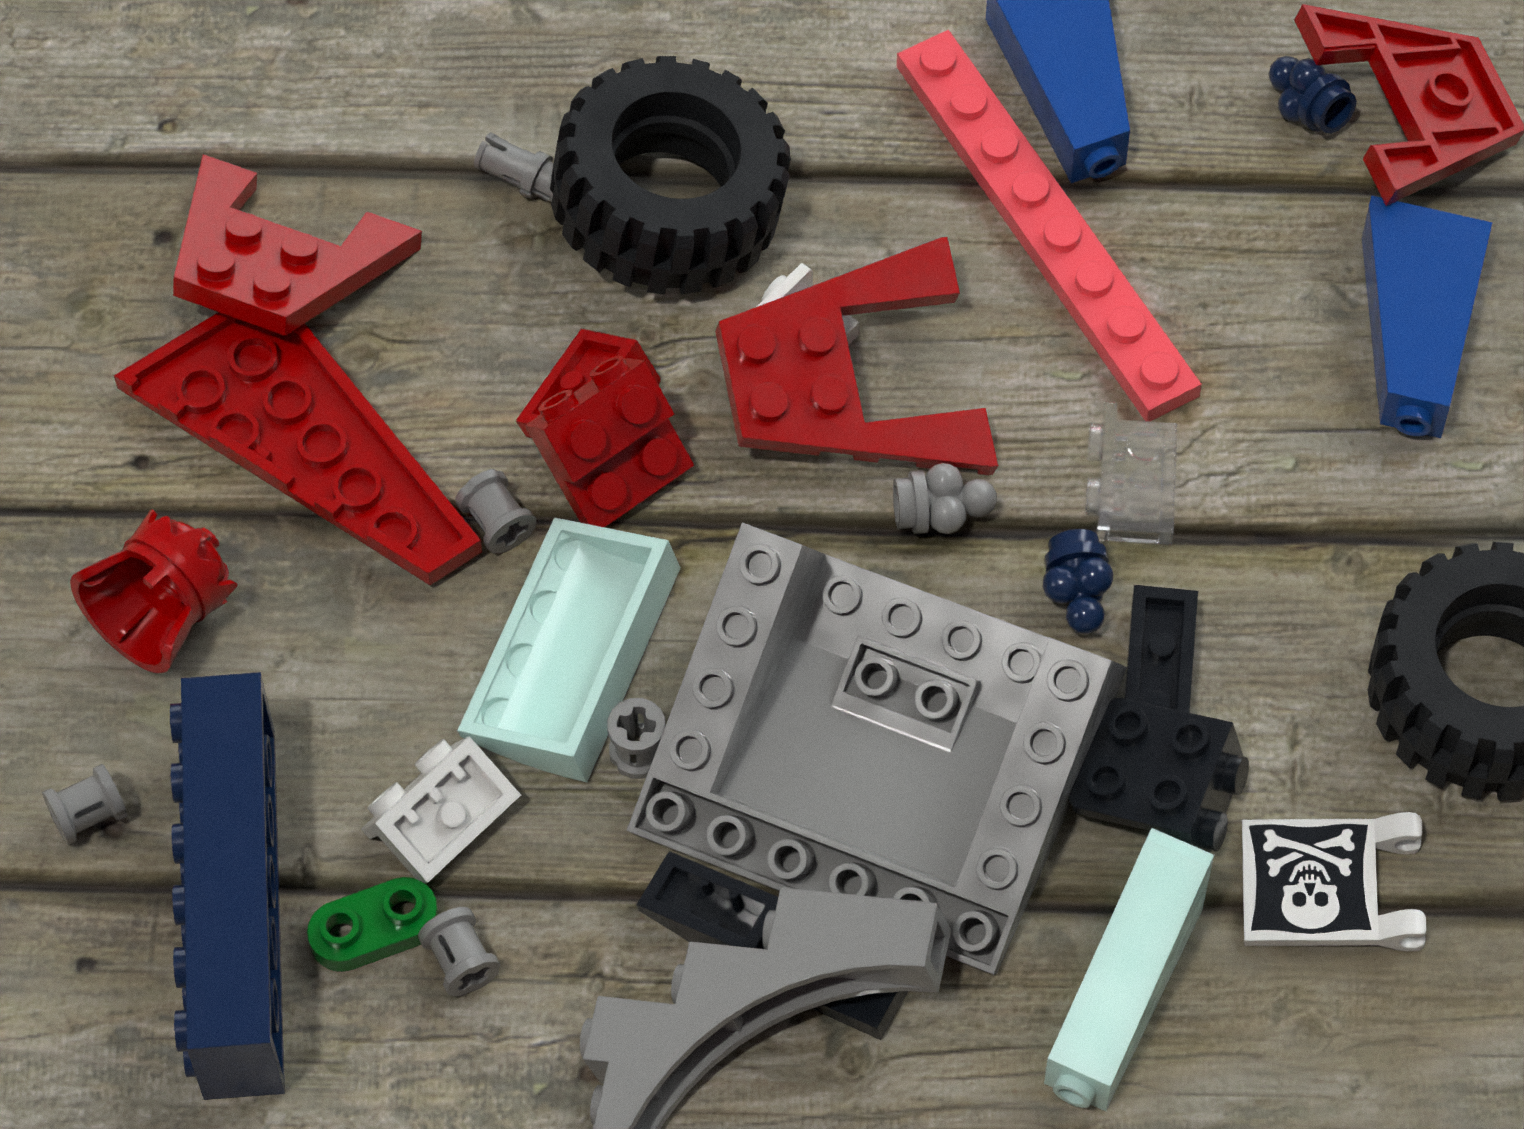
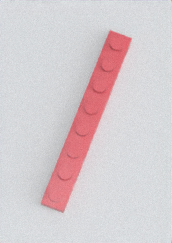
M949 29L897 53V69L1146 423L1200 397L1202 384Z

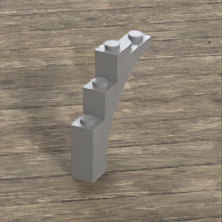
M781 887L776 910H769L764 920L762 935L764 949L689 941L684 964L677 965L672 978L671 996L674 1004L598 996L593 1018L585 1020L580 1034L581 1056L599 1082L603 1084L596 1086L591 1099L590 1118L594 1125L593 1129H661L664 1122L684 1096L712 1067L749 1039L800 1012L833 1001L866 994L899 991L939 993L951 929L938 903Z

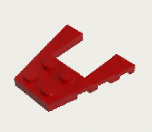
M948 237L935 239L719 321L715 333L738 446L819 456L821 451L853 455L854 460L878 463L880 458L916 462V467L931 469L934 465L945 463L954 467L977 469L979 475H993L998 467V461L986 408L873 422L864 421L842 316L955 303L960 291Z

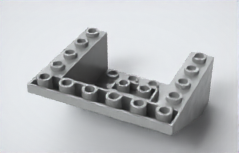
M742 522L626 831L779 891L781 887L938 903L951 929L946 956L994 975L998 973L1070 808V793L1107 706L1111 700L1116 698L1127 667Z

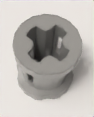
M495 469L483 471L472 477L458 491L455 500L458 508L464 513L471 514L485 533L483 541L487 549L492 553H503L525 541L534 531L537 522L533 513L527 508H521L508 491V478L505 474Z
M629 698L618 703L611 710L607 719V732L611 740L609 744L610 760L617 766L619 773L632 779L647 777L666 726L661 708L652 701L644 698ZM638 714L644 716V723H639ZM635 736H640V740L634 741ZM631 754H636V763L631 761Z
M103 764L93 768L92 776L59 792L52 788L42 792L50 815L67 845L77 841V833L111 817L118 821L128 817L117 787Z
M456 907L438 914L429 920L418 933V938L423 948L432 950L445 974L443 986L447 994L451 996H462L471 991L478 990L491 982L499 973L500 962L496 955L485 951L473 928L476 918L468 907Z

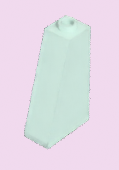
M1151 828L1047 1060L1044 1084L1052 1087L1053 1092L1063 1101L1076 1107L1088 1108L1092 1105L1103 1111L1107 1110L1202 912L1214 858L1213 854Z

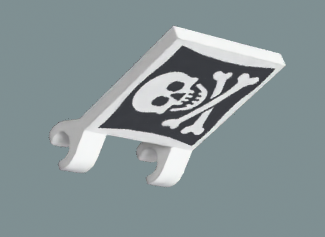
M1401 812L1376 819L1242 820L1244 946L1379 945L1400 951H1419L1425 944L1426 934L1425 914L1420 910L1405 909L1378 915L1376 849L1397 854H1415L1420 850L1422 836V819L1420 815L1413 812Z

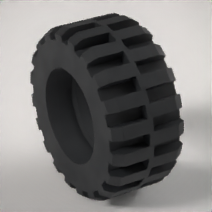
M658 56L655 63L645 64L643 58L622 63L621 72L616 73L613 68L608 69L593 78L591 87L587 86L580 89L571 101L570 111L563 116L550 190L553 193L551 206L555 220L563 225L562 235L570 247L575 251L581 248L585 250L583 260L599 273L604 268L614 273L613 281L629 288L632 282L648 286L647 293L664 295L667 288H679L682 295L701 292L703 284L708 282L712 288L720 287L733 281L736 270L739 273L747 272L757 263L761 251L768 249L774 237L790 177L788 170L791 156L790 147L783 139L785 130L774 112L766 114L768 103L755 89L744 90L741 87L742 80L727 70H724L722 75L709 70L710 63L693 59L692 64L676 62V56ZM661 152L675 154L688 158L705 168L716 179L720 188L712 193L695 198L678 199L664 197L649 192L634 183L622 171L619 164L629 158L646 153Z
M1493 542L1491 550L1479 551L1477 543L1456 546L1451 559L1448 560L1444 553H1437L1422 562L1419 574L1417 572L1408 573L1396 587L1394 598L1387 601L1381 616L1368 668L1371 678L1367 689L1370 707L1375 711H1379L1376 721L1378 729L1384 740L1391 742L1397 739L1399 741L1396 755L1409 768H1414L1419 763L1428 770L1425 780L1442 789L1448 781L1463 787L1462 796L1481 799L1483 791L1497 792V799L1500 801L1520 800L1524 788V706H1496L1469 696L1459 689L1447 676L1439 662L1437 653L1456 640L1481 635L1508 639L1524 647V553L1513 551L1514 543Z

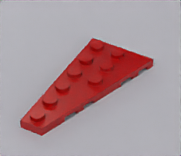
M218 312L114 375L117 389L428 585H432L482 553L480 538L306 324L301 325L284 336Z

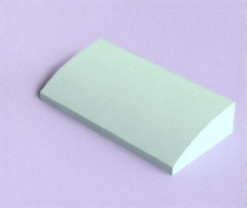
M554 517L457 730L459 735L464 739L470 736L478 746L511 760L587 783L608 736L607 719L610 712L618 703L623 701L681 568L669 541Z

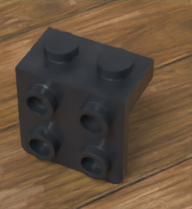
M1115 698L1107 706L1069 799L1073 810L1080 815L1149 831L1153 828L1211 853V850L1218 851L1224 842L1228 825L1226 811L1233 794L1240 795L1244 790L1249 773V760L1243 756L1233 722L1125 698Z

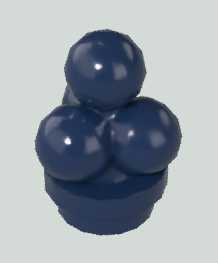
M1283 56L1277 58L1271 64L1268 73L1269 79L1275 89L1282 91L1278 99V109L1285 119L1295 123L1302 122L1312 131L1322 130L1324 133L1329 134L1339 131L1351 119L1356 108V97L1351 93L1350 84L1339 75L1326 73L1323 65H1316L1314 60L1310 58L1298 60L1291 56Z
M1086 529L1064 531L1053 536L1048 542L1049 552L1045 554L1044 558L1046 573L1043 577L1042 588L1045 595L1053 602L1069 603L1066 610V621L1069 627L1076 633L1087 635L1100 629L1104 622L1105 611L1100 602L1103 599V594L1113 583L1114 573L1108 563L1107 549L1103 544L1099 543V537L1096 532Z

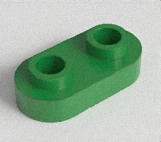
M400 877L326 903L315 911L307 928L308 941L313 957L320 965L329 970L346 972L421 945L418 938L420 929L429 920L438 915L436 898L432 890L422 881L410 877ZM401 901H409L415 905L414 909L407 914H397L392 911L394 905ZM337 924H348L352 927L350 933L344 937H334L329 934L332 927Z

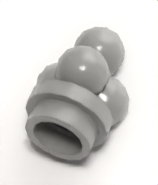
M940 463L934 465L926 473V476L923 470L910 471L908 478H898L893 481V507L896 526L898 529L912 528L914 534L928 533L929 523L938 532L945 534L956 532L963 526L966 520V513L970 516L982 517L988 515L997 503V493L992 484L976 478L963 485L961 473L950 464Z

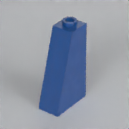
M987 0L985 20L1070 183L1089 177L1102 178L1113 173L1119 167L1126 165L1130 126L1109 0Z
M1371 195L1362 235V247L1381 425L1394 427L1410 436L1428 435L1437 438L1442 437L1493 222L1400 201L1386 206L1382 197Z

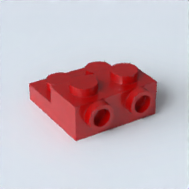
M615 356L596 366L589 374L592 380L574 393L572 390H565L547 399L539 407L541 415L525 425L580 523L606 527L694 466L693 461L669 420L675 414L644 360L623 358V356Z

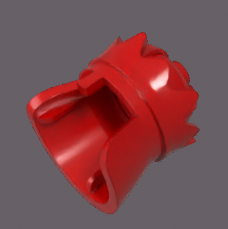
M151 509L135 533L125 542L120 552L99 560L73 574L70 586L80 610L108 644L135 665L149 672L162 674L170 669L192 626L227 603L226 598L237 588L238 584L233 580H227L229 569L216 550L219 547V541L211 531L203 527L195 529L184 522L172 520L169 516L161 517L155 521L157 513L154 509Z

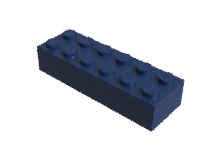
M261 672L181 678V703L170 704L171 736L173 743H178L180 762L171 763L172 797L174 803H179L181 822L172 824L171 831L174 863L180 864L182 883L180 885H173L172 890L174 921L176 926L181 925L183 947H174L173 951L176 988H182L184 1010H176L174 1014L176 1048L178 1052H183L186 1077L197 1078L204 1100L285 1094L275 729Z

